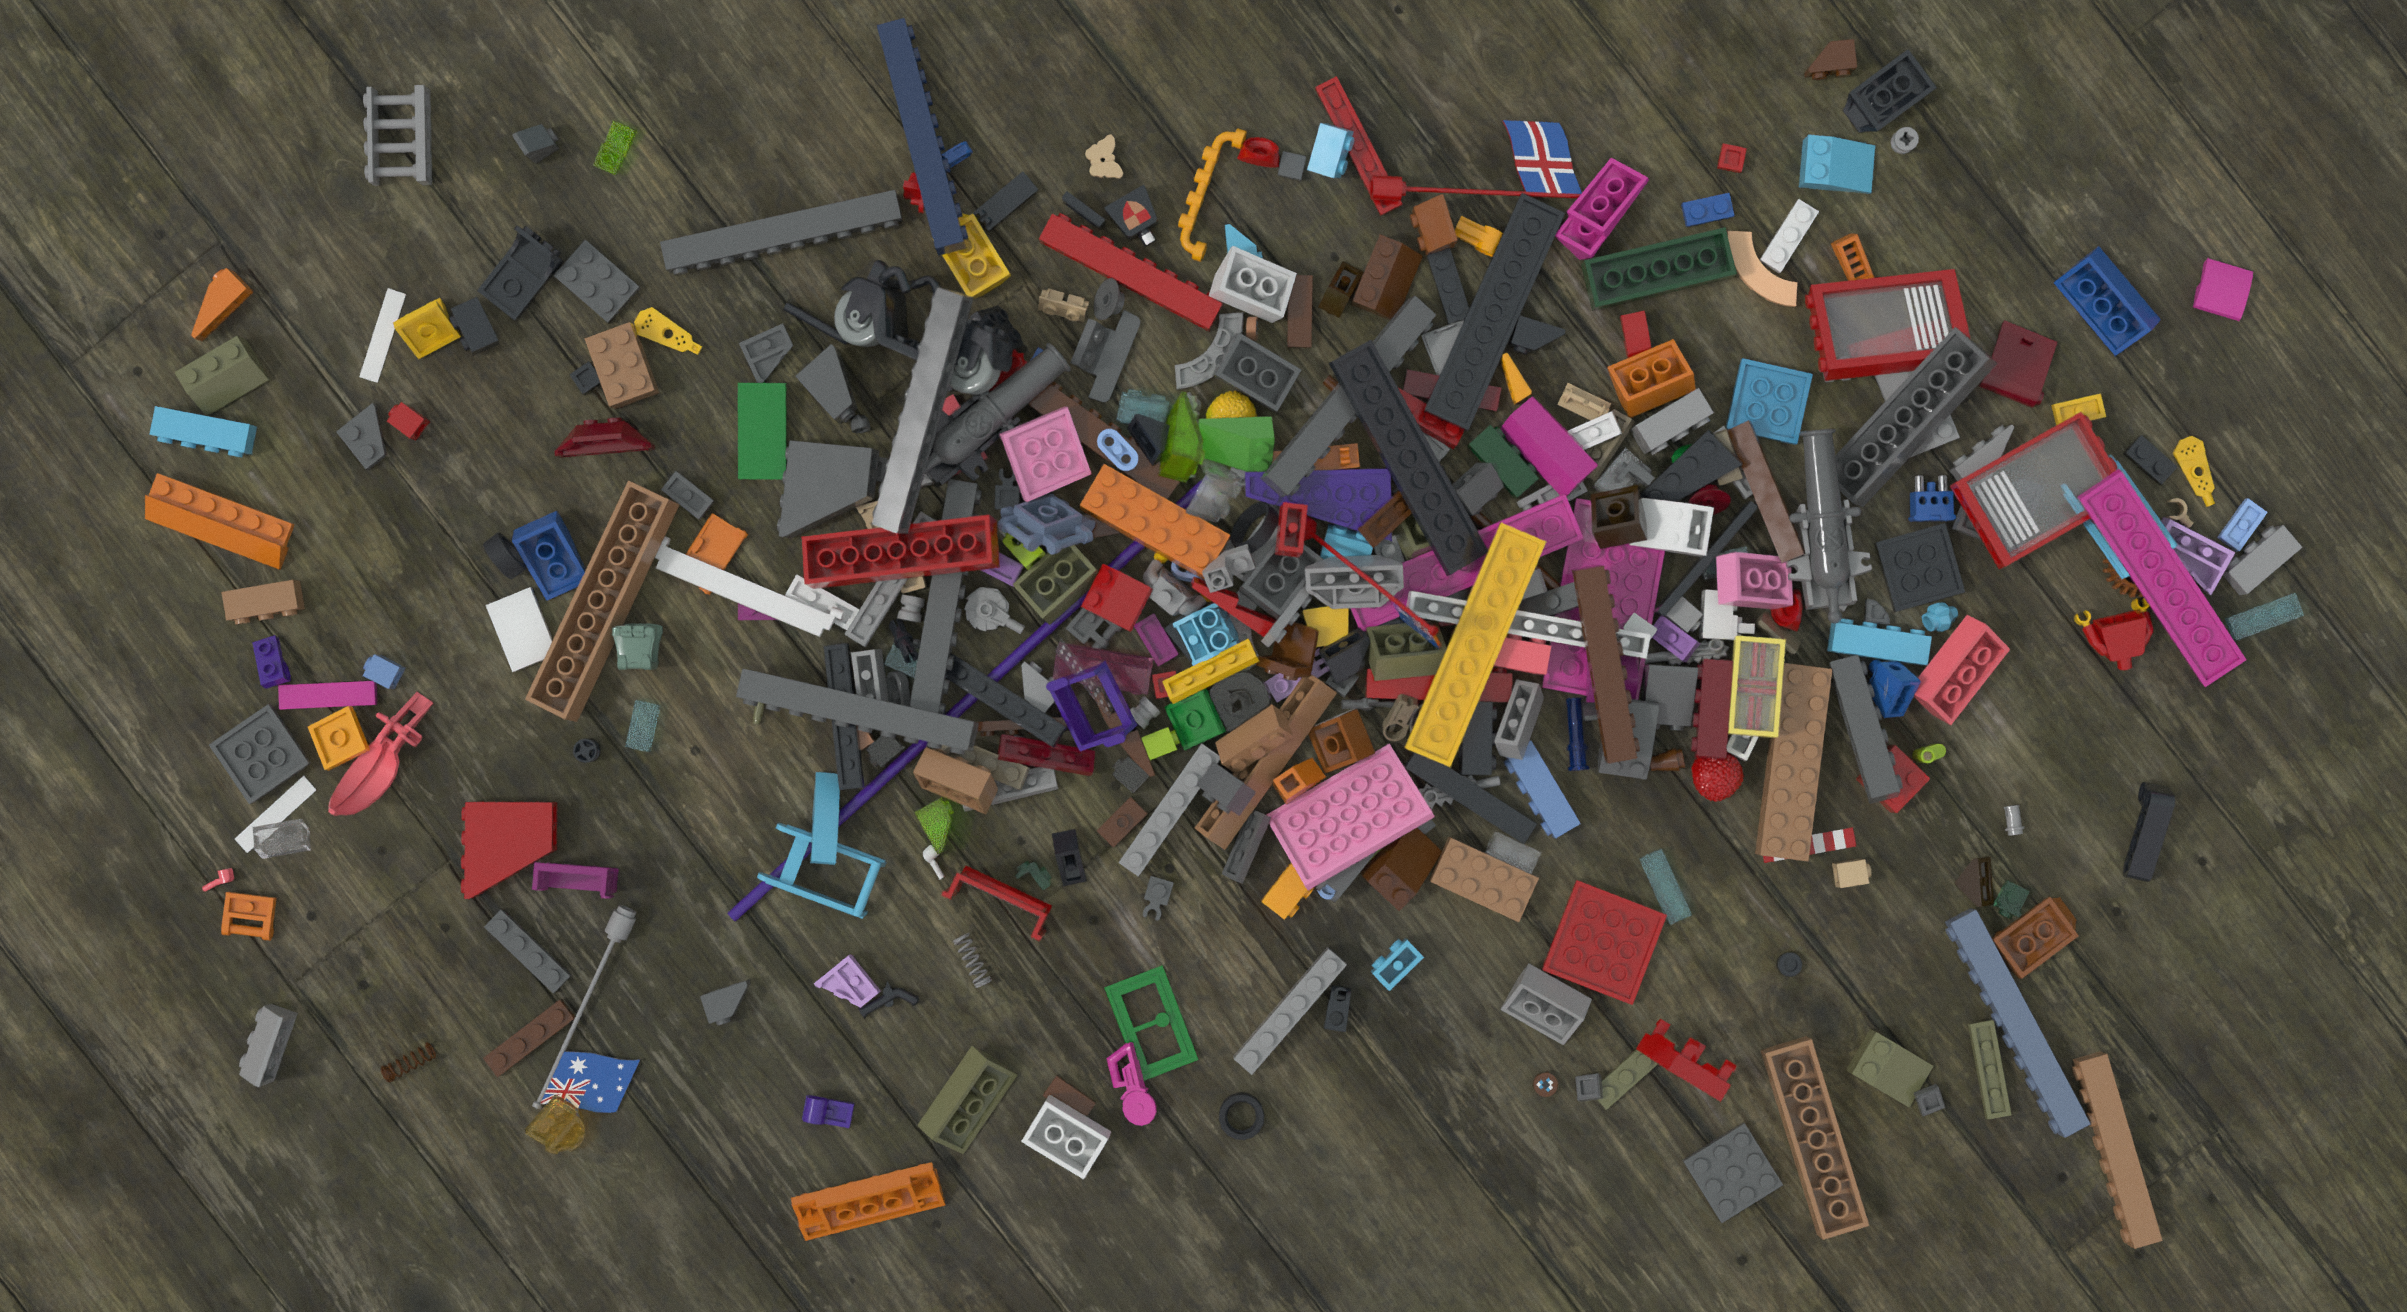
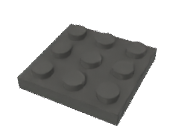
M272 704L266 705L209 744L249 804L255 803L312 764Z
M1744 1122L1682 1160L1721 1223L1783 1186Z

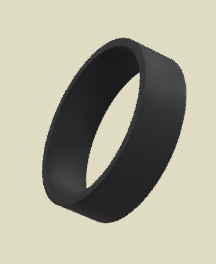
M1262 501L1249 506L1239 516L1232 528L1231 543L1236 547L1248 544L1251 553L1261 548L1276 529L1279 518L1277 511ZM1266 513L1265 519L1258 531L1250 539L1243 542L1244 535L1249 526L1260 515Z

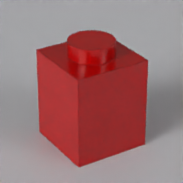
M403 402L399 405L396 404L390 410V417L387 420L388 423L413 440H417L430 423L428 419Z

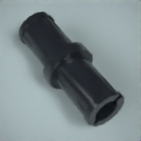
M896 619L898 627L894 620L889 623V629L895 638L894 644L896 648L900 649L906 663H911L909 655H911L913 661H916L919 654L913 645L912 635L907 632L902 619Z

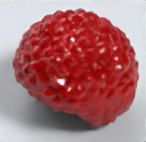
M1729 752L1726 753L1725 760L1697 758L1694 760L1691 768L1696 790L1699 791L1701 796L1715 802L1730 798L1739 789L1744 778L1740 762Z

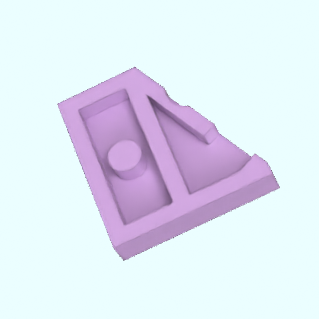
M851 954L814 983L816 987L827 989L841 999H848L850 1003L860 1008L881 992Z

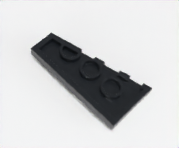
M1708 429L1640 493L1641 498L1676 502L1738 468L1743 462Z

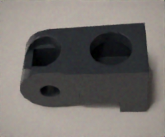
M1331 986L1323 1029L1346 1032L1351 988Z

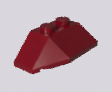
M608 418V423H598V420H584V425H576L554 452L556 457L566 458L655 450V445L631 424L622 421V418Z

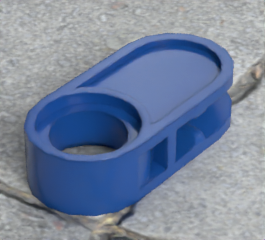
M965 141L943 153L942 157L943 159H948L951 168L969 157L973 151Z

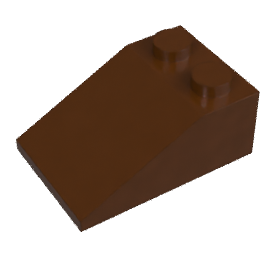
M1415 828L1384 846L1365 865L1360 874L1400 911L1417 894L1442 851L1421 830Z

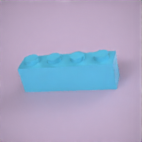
M155 406L149 435L157 436L158 442L172 444L173 440L181 441V446L196 449V444L205 446V451L219 453L220 449L229 450L228 455L243 458V453L252 455L257 426Z
M1841 619L1836 624L1831 623L1827 648L1829 652L1921 666L1928 665L1932 637L1925 636V631L1910 629V633L1901 632V627L1886 626V630L1878 629L1875 623L1863 622L1862 626L1853 625L1854 620Z

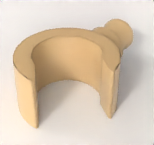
M2174 498L2166 501V503L2178 504L2180 513L2177 516H2167L2165 518L2179 520L2187 528L2194 524L2187 515V504L2182 499Z

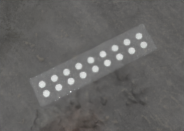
M1061 638L1055 651L1074 675L1085 670V667ZM1092 677L1081 680L1082 685L1110 718L1114 707L1108 696ZM1101 692H1102L1103 695H1104V698H1105V700H1106V703H1105V701H1104V699H1103V697H1102V695H1101Z

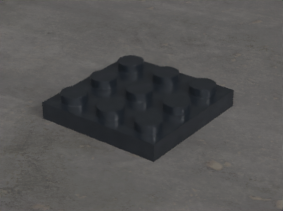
M1946 523L1874 543L1894 612L1965 593Z

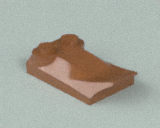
M2047 897L2005 929L1997 931L1992 940L2007 967L2019 979H2022L2079 936L2075 930L2077 920L2060 897Z

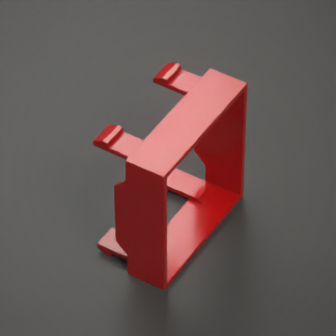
M1660 1019L1656 1023L1657 1026L1652 1034L1645 1033L1636 1049L1668 1071L1721 1102L1731 1086L1727 1083V1080L1731 1073L1735 1071L1737 1065L1727 1059L1720 1070L1709 1063L1702 1066L1696 1062L1706 1046L1690 1037L1682 1052L1679 1053L1675 1050V1043L1664 1037L1670 1024Z

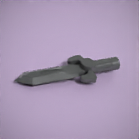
M1363 698L1361 700L1342 699L1341 707L1342 709L1371 710L1375 707L1392 708L1395 701L1379 702V700Z

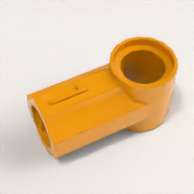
M1461 216L1455 228L1458 239L1475 246L1474 248L1477 251L1490 257L1494 255L1503 235L1502 232L1493 227L1482 226Z

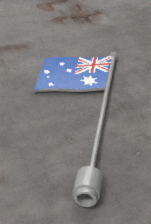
M619 905L617 909H614L604 931L608 933L607 938L611 941L538 1100L533 1102L532 1106L537 1109H541L543 1104L568 1105L594 1112L611 1113L617 1111L640 1059H617L592 1052L565 1050L614 943L627 940L633 928L637 912L631 908Z

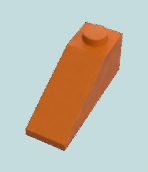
M228 268L222 269L213 276V281L208 286L191 334L194 339L199 341L205 340L254 292L233 270Z

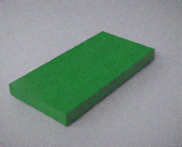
M738 383V479L783 480V473L787 468L785 457L787 448V383Z

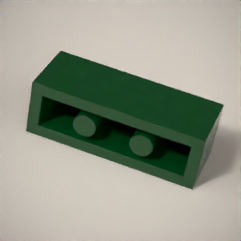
M1489 425L1467 447L1482 463L1492 464L1504 488L1516 499L1539 479L1536 476L1538 471L1530 462L1525 463L1520 458L1522 453L1515 445L1509 446L1504 440L1505 434L1497 426L1493 428Z

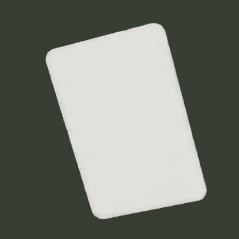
M1636 613L1632 614L1623 627L1625 630L1651 634L1650 640L1657 631V628Z

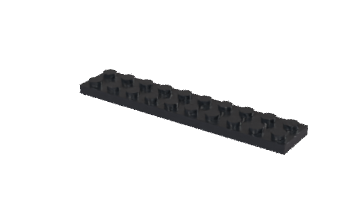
M1521 193L1425 406L1424 412L1465 431L1469 430L1565 215L1564 212Z
M1372 340L1330 362L1331 369L1445 574L1449 576L1487 554V547Z

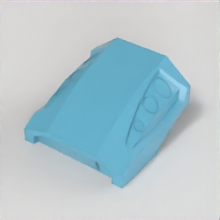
M1215 603L1173 623L1174 628L1178 630L1191 656L1193 666L1240 643L1238 633L1227 611Z

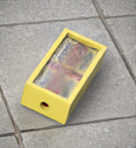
M1748 636L1734 637L1728 734L1767 738L1778 737L1786 639Z

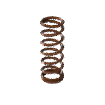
M428 1042L425 1043L430 1059L424 1056L420 1047L417 1048L423 1058V1063H420L416 1059L414 1052L410 1051L415 1061V1067L409 1064L406 1055L403 1054L402 1057L408 1066V1071H405L400 1061L395 1059L401 1072L400 1075L395 1073L393 1066L389 1062L388 1066H381L380 1070L383 1078L388 1083H391L395 1080V1076L402 1077L403 1072L407 1074L410 1072V1068L417 1069L418 1064L423 1066L425 1060L430 1062L432 1058L436 1059V1053L432 1045Z

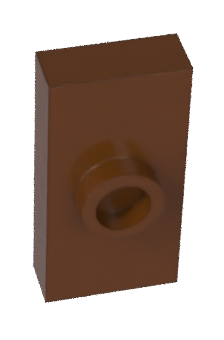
M1130 797L1097 832L1114 848L1148 813Z

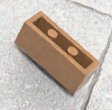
M288 580L222 592L226 621H235V625L250 623V618L256 617L259 618V621L274 619L273 614L282 613L283 617L297 615V610L305 609L301 583L298 580Z
M1271 705L1215 743L1221 764L1237 774L1277 746L1283 744L1293 735L1286 714L1274 705Z

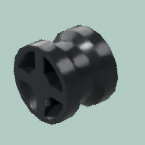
M589 738L579 740L573 748L575 758L584 763L595 761L601 752L598 742Z

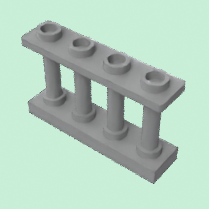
M415 85V92H412L411 95L378 96L376 89L367 87V93L363 95L364 107L367 108V117L364 118V130L367 132L364 152L368 156V165H365L364 169L365 178L373 186H379V177L413 176L421 185H432L430 89L425 85ZM378 105H412L415 107V116L412 119H378ZM413 128V131H415V140L412 143H379V129ZM413 152L416 155V164H413L412 167H379V153Z

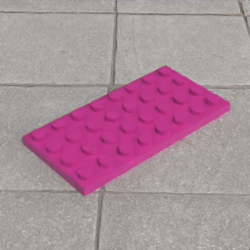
M1576 498L1573 514L1584 539L1567 545L1560 587L1574 582L1572 570L1603 565L1605 570L1608 569L1610 573L1611 584L1607 585L1609 594L1612 593L1614 596L1615 608H1612L1613 618L1616 617L1618 620L1619 629L1625 630L1623 627L1633 613H1636L1652 625L1653 610L1655 609L1665 551L1629 544L1600 549L1592 533L1591 501ZM1578 608L1554 616L1581 622ZM1550 641L1551 652L1547 674L1543 676L1542 688L1586 696L1587 655L1585 647ZM1636 657L1639 676L1636 700L1639 699L1646 659Z

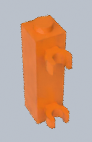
M1358 443L1328 446L1330 448L1329 453L1323 459L1318 458L1313 464L1316 467L1314 470L1359 469ZM1273 451L1272 463L1282 451Z

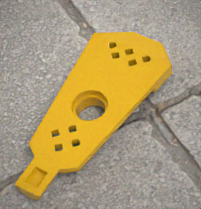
M653 307L640 311L634 321L637 335L680 352L689 350L698 355L702 349V346L693 342L692 335ZM668 329L673 331L671 338L664 336L665 331Z
M2194 436L2179 440L2173 451L2176 461L2196 496L2203 498L2205 506L2208 507L2215 504L2211 494L2215 487L2203 441ZM2196 467H2200L2202 469L2201 476H2197L2194 471Z

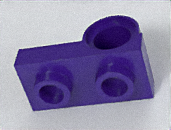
M274 635L252 642L261 686L268 689L291 681L289 668L283 661L279 638Z
M807 1095L802 1120L812 1124H829L850 1128L855 1103Z

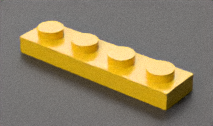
M1248 638L1162 682L1170 701L1175 704L1259 662V659Z

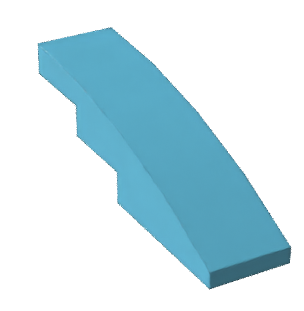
M816 772L811 863L836 864L840 790L838 774Z

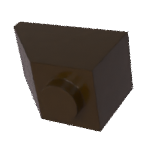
M1343 261L1318 307L1325 310L1328 314L1340 318L1364 272Z

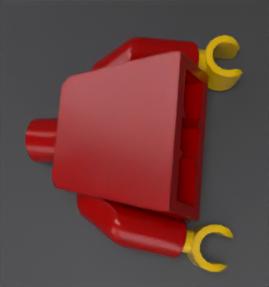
M2136 598L2131 602L2133 611L2095 619L2093 624L2089 622L2091 619L2089 611H2083L2086 621H2081L2078 614L2074 616L2076 624L2083 625L2084 628L2082 630L2089 644L2099 655L2106 656L2110 661H2117V668L2119 670L2132 668L2131 657L2140 656L2145 652V646L2153 634L2154 629L2150 613L2146 611L2149 604L2145 598L2142 599L2143 607L2139 606L2138 599Z

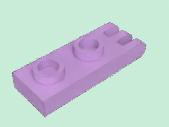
M1320 648L1316 650L1315 657L1320 655ZM1314 658L1311 674L1316 678L1328 672L1326 666L1322 670L1319 666L1324 663L1322 658L1318 661ZM1279 673L1264 683L1276 702H1279L1291 694L1302 677H1298L1297 681L1284 679V675Z

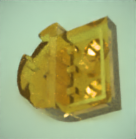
M555 1094L526 1127L525 1133L545 1145V1150L549 1153L558 1154V1152L566 1150L571 1152L578 1148L584 1140V1118L576 1106Z

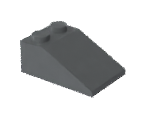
M1631 699L1632 703L1628 704L1629 713L1634 714L1636 728H1632L1633 736L1638 738L1640 752H1636L1637 759L1608 764L1604 759L1601 742L1598 753V772L1647 779L1653 751L1659 703Z

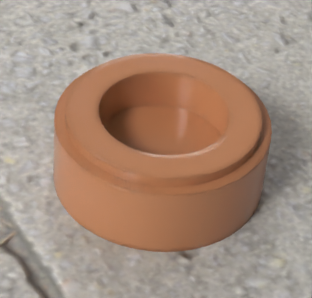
M1258 317L1247 318L1246 336L1253 341L1258 339Z

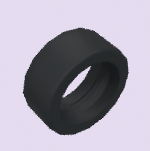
M496 533L483 543L489 558L507 578L513 579L526 570L527 566L519 552L502 533Z
M1238 1092L1230 1095L1223 1101L1219 1110L1221 1128L1228 1136L1237 1140L1253 1138L1260 1132L1264 1124L1262 1104L1255 1096L1249 1093ZM1246 1102L1254 1108L1256 1120L1249 1129L1237 1130L1229 1124L1227 1118L1228 1111L1235 1103Z

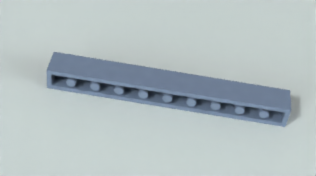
M1969 908L1945 921L1948 927L1945 931L1952 942H1956L1959 948L1957 954L1963 963L1967 962L1970 968L1968 974L1975 985L1978 983L1982 991L1979 993L1982 1001L1986 1006L1989 1005L1993 1011V1014H1991L1992 1020H1994L1997 1027L2001 1026L2005 1034L2002 1038L2009 1049L2012 1048L2015 1052L2014 1061L2020 1070L2024 1069L2027 1075L2025 1081L2030 1090H2035L2038 1095L2037 1104L2043 1113L2047 1112L2050 1118L2048 1124L2053 1133H2058V1135L2066 1138L2090 1125L2085 1112L1977 910Z

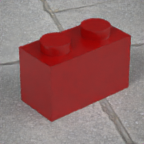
M1283 502L1280 506L1275 555L1299 558L1303 553L1308 505Z

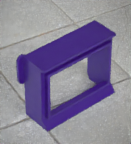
M1106 661L1082 670L1079 673L1061 677L1046 684V688L1050 691L1079 751L1100 744L1111 747L1126 740V735L1137 726ZM1097 674L1122 725L1094 734L1070 684Z

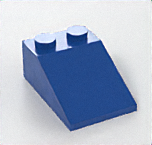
M558 511L514 530L512 542L546 600H550L579 586L586 569L570 532Z

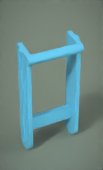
M2111 454L2108 455V457H2111L2115 461V463L2117 464V468L2123 472V474L2125 475V477L2127 478V480L2129 481V483L2131 484V486L2133 487V489L2145 505L2146 509L2148 510V512L2150 513V515L2152 516V518L2154 519V521L2156 522V524L2158 525V527L2170 543L2171 548H2175L2177 546V543L2172 538L2170 533L2167 531V529L2160 521L2158 516L2155 514L2153 509L2150 507V505L2143 497L2141 492L2138 490L2136 485L2133 483L2131 478L2128 476V474L2121 466L2119 461H2116ZM2065 483L2060 485L2064 498L2076 515L2084 511V507L2075 498ZM2091 519L2083 522V525L2120 578L2124 579L2130 576Z
M777 823L776 829L796 836L780 879L762 872L758 873L757 878L766 884L863 919L868 912L864 909L880 868L885 867L886 860L837 842V852L871 864L856 905L847 904L793 884L808 844L812 842V833L789 824Z

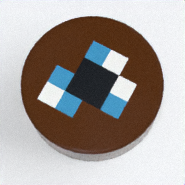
M1541 1072L1535 1076L1533 1088L1540 1096L1549 1097L1556 1092L1558 1082L1553 1074Z

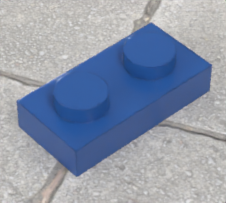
M1730 193L1681 204L1686 228L1734 217Z

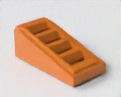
M1851 233L1831 243L1848 281L1875 278L1858 234ZM1851 243L1852 247L1846 250L1843 249V246ZM1854 252L1856 253V256L1847 259V255ZM1860 261V265L1851 269V264ZM1864 270V274L1856 278L1854 277L1855 273Z

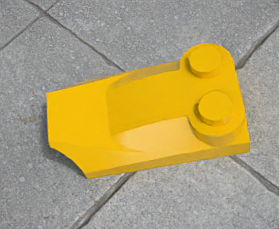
M962 213L963 217L959 218L961 226L965 225L969 237L968 240H965L966 249L943 254L942 256L966 295L976 299L1001 285L1011 275L974 214L967 215Z

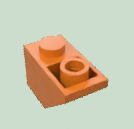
M1310 758L1291 767L1275 778L1273 786L1287 805L1325 779L1326 776L1314 759Z

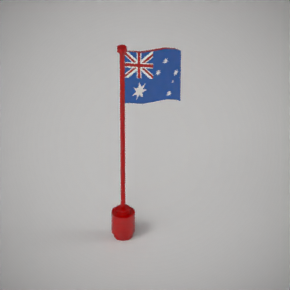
M1307 515L1304 541L1314 538L1389 598L1400 615V619L1437 649H1440L1441 643L1436 637L1439 629L1434 625L1430 626L1316 535L1317 524Z

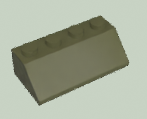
M971 1046L917 1126L933 1141L964 1154L1017 1077V1074L988 1053Z

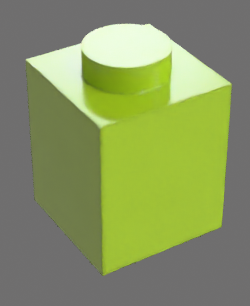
M1169 727L1142 737L1150 760L1177 750L1176 745L1180 743L1175 730L1170 731Z

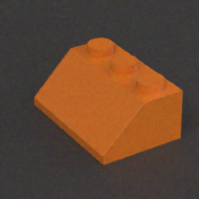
M1674 339L1607 367L1619 401L1630 418L1696 390L1694 373Z

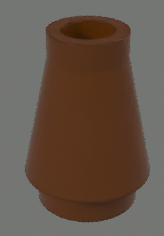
M1676 748L1651 757V771H1680V768H1685L1682 749L1676 750Z

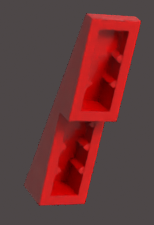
M1193 576L1191 581L1193 589L1261 636L1265 637L1277 621L1273 617L1237 604L1239 601L1238 593L1225 588L1210 593L1206 581Z

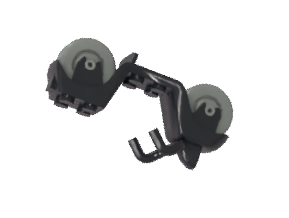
M877 260L873 264L867 278L853 277L840 289L848 292L839 300L836 306L834 316L836 329L839 335L852 345L872 347L881 344L917 360L920 341L908 337L906 298L904 294L930 285L934 295L937 287L941 288L940 283L935 277L930 275L908 281L907 275L902 268L898 266L889 267L885 262ZM968 317L949 385L956 391L967 394H981L992 388L997 382L1001 371L1008 372L1012 366V338L1006 336L1007 331L988 326L986 322Z

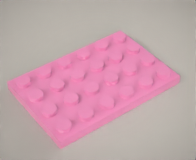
M1390 744L1306 791L1287 805L1284 804L1267 814V816L1271 817L1269 824L1307 890L1434 818L1431 809Z

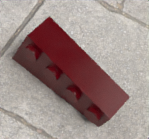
M1703 659L1701 664L1697 665L1699 689L1695 690L1694 702L1698 703V710L1693 715V727H1696V737H1692L1691 751L1695 752V758L1725 760L1733 661Z

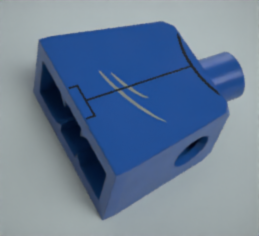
M1878 659L1872 661L1868 669L1873 675L1868 684L1871 683L1875 697L1872 699L1876 706L1879 707L1884 718L1904 716L1921 681L1898 661L1881 662Z

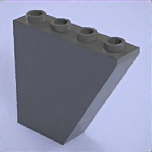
M790 441L785 452L787 468L783 473V483L785 486L784 494L780 498L782 512L781 518H779L777 523L779 536L792 539L874 499L880 451L873 448Z

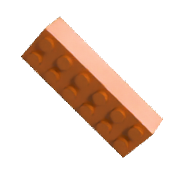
M1105 464L1080 504L1081 511L1203 580L1205 579L1202 570L1222 554L1230 540V535Z

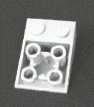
M1641 498L1646 517L1647 540L1630 543L1629 545L1698 557L1706 556L1713 507Z

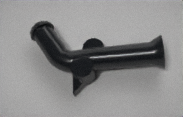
M887 981L882 996L861 1008L858 1007L863 1018L866 1019L870 1013L884 1005L891 1007L894 1003L893 1000L897 997L912 1004L911 1006H915L919 1003V996L903 988L892 989Z

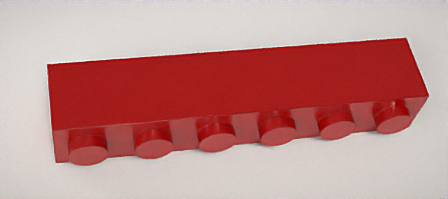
M1492 668V673L1488 677L1478 702H1509L1512 693V673H1506L1507 669ZM1366 669L1365 698L1397 699L1399 694H1404L1417 700H1425L1435 675L1375 681L1371 669Z

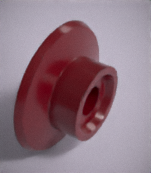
M1707 484L1695 491L1688 504L1713 507V515L1724 511L1729 506L1731 498L1725 491L1719 490L1717 486Z

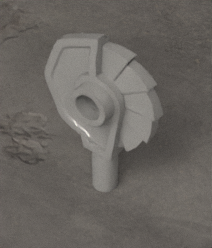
M979 587L966 598L968 600L964 609L966 610V618L975 629L978 628L983 631L997 629V626L1001 625L1019 634L1023 632L1025 626L1010 618L1008 615L1009 603L998 589Z

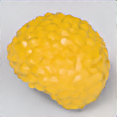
M1236 390L1220 394V396L1216 397L1206 413V419L1257 417L1256 409L1249 397Z

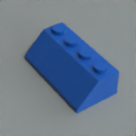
M2099 246L2054 282L2057 288L2115 356L2150 332L2161 320Z

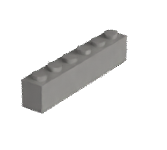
M1203 744L1199 746L1119 861L1122 866L1137 876L1141 874L1200 789L1197 786L1199 781L1213 762L1216 764L1219 762L1220 757L1218 754Z
M1327 947L1234 1054L1233 1059L1252 1075L1345 968L1346 962Z

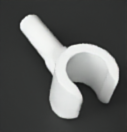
M929 845L923 851V857L933 867L938 878L942 879L945 876L934 860L939 853L932 845Z

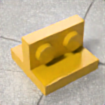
M440 298L393 322L395 330L418 359L461 337L459 330L454 329L445 304Z

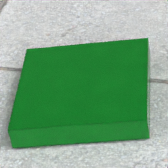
M1206 688L1175 704L1171 703L1164 707L1184 750L1226 732Z

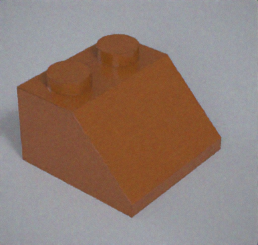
M1444 195L1436 196L1414 206L1410 220L1413 228H1418L1420 237H1417L1420 251L1425 250L1427 256L1448 248H1454L1458 240Z
M1358 709L1313 726L1308 733L1324 774L1375 754Z

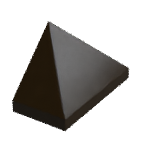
M1990 856L1974 858L1955 881V884L1977 907L1994 905Z

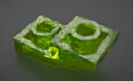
M616 120L613 121L605 143H601L593 166L617 175L637 130Z

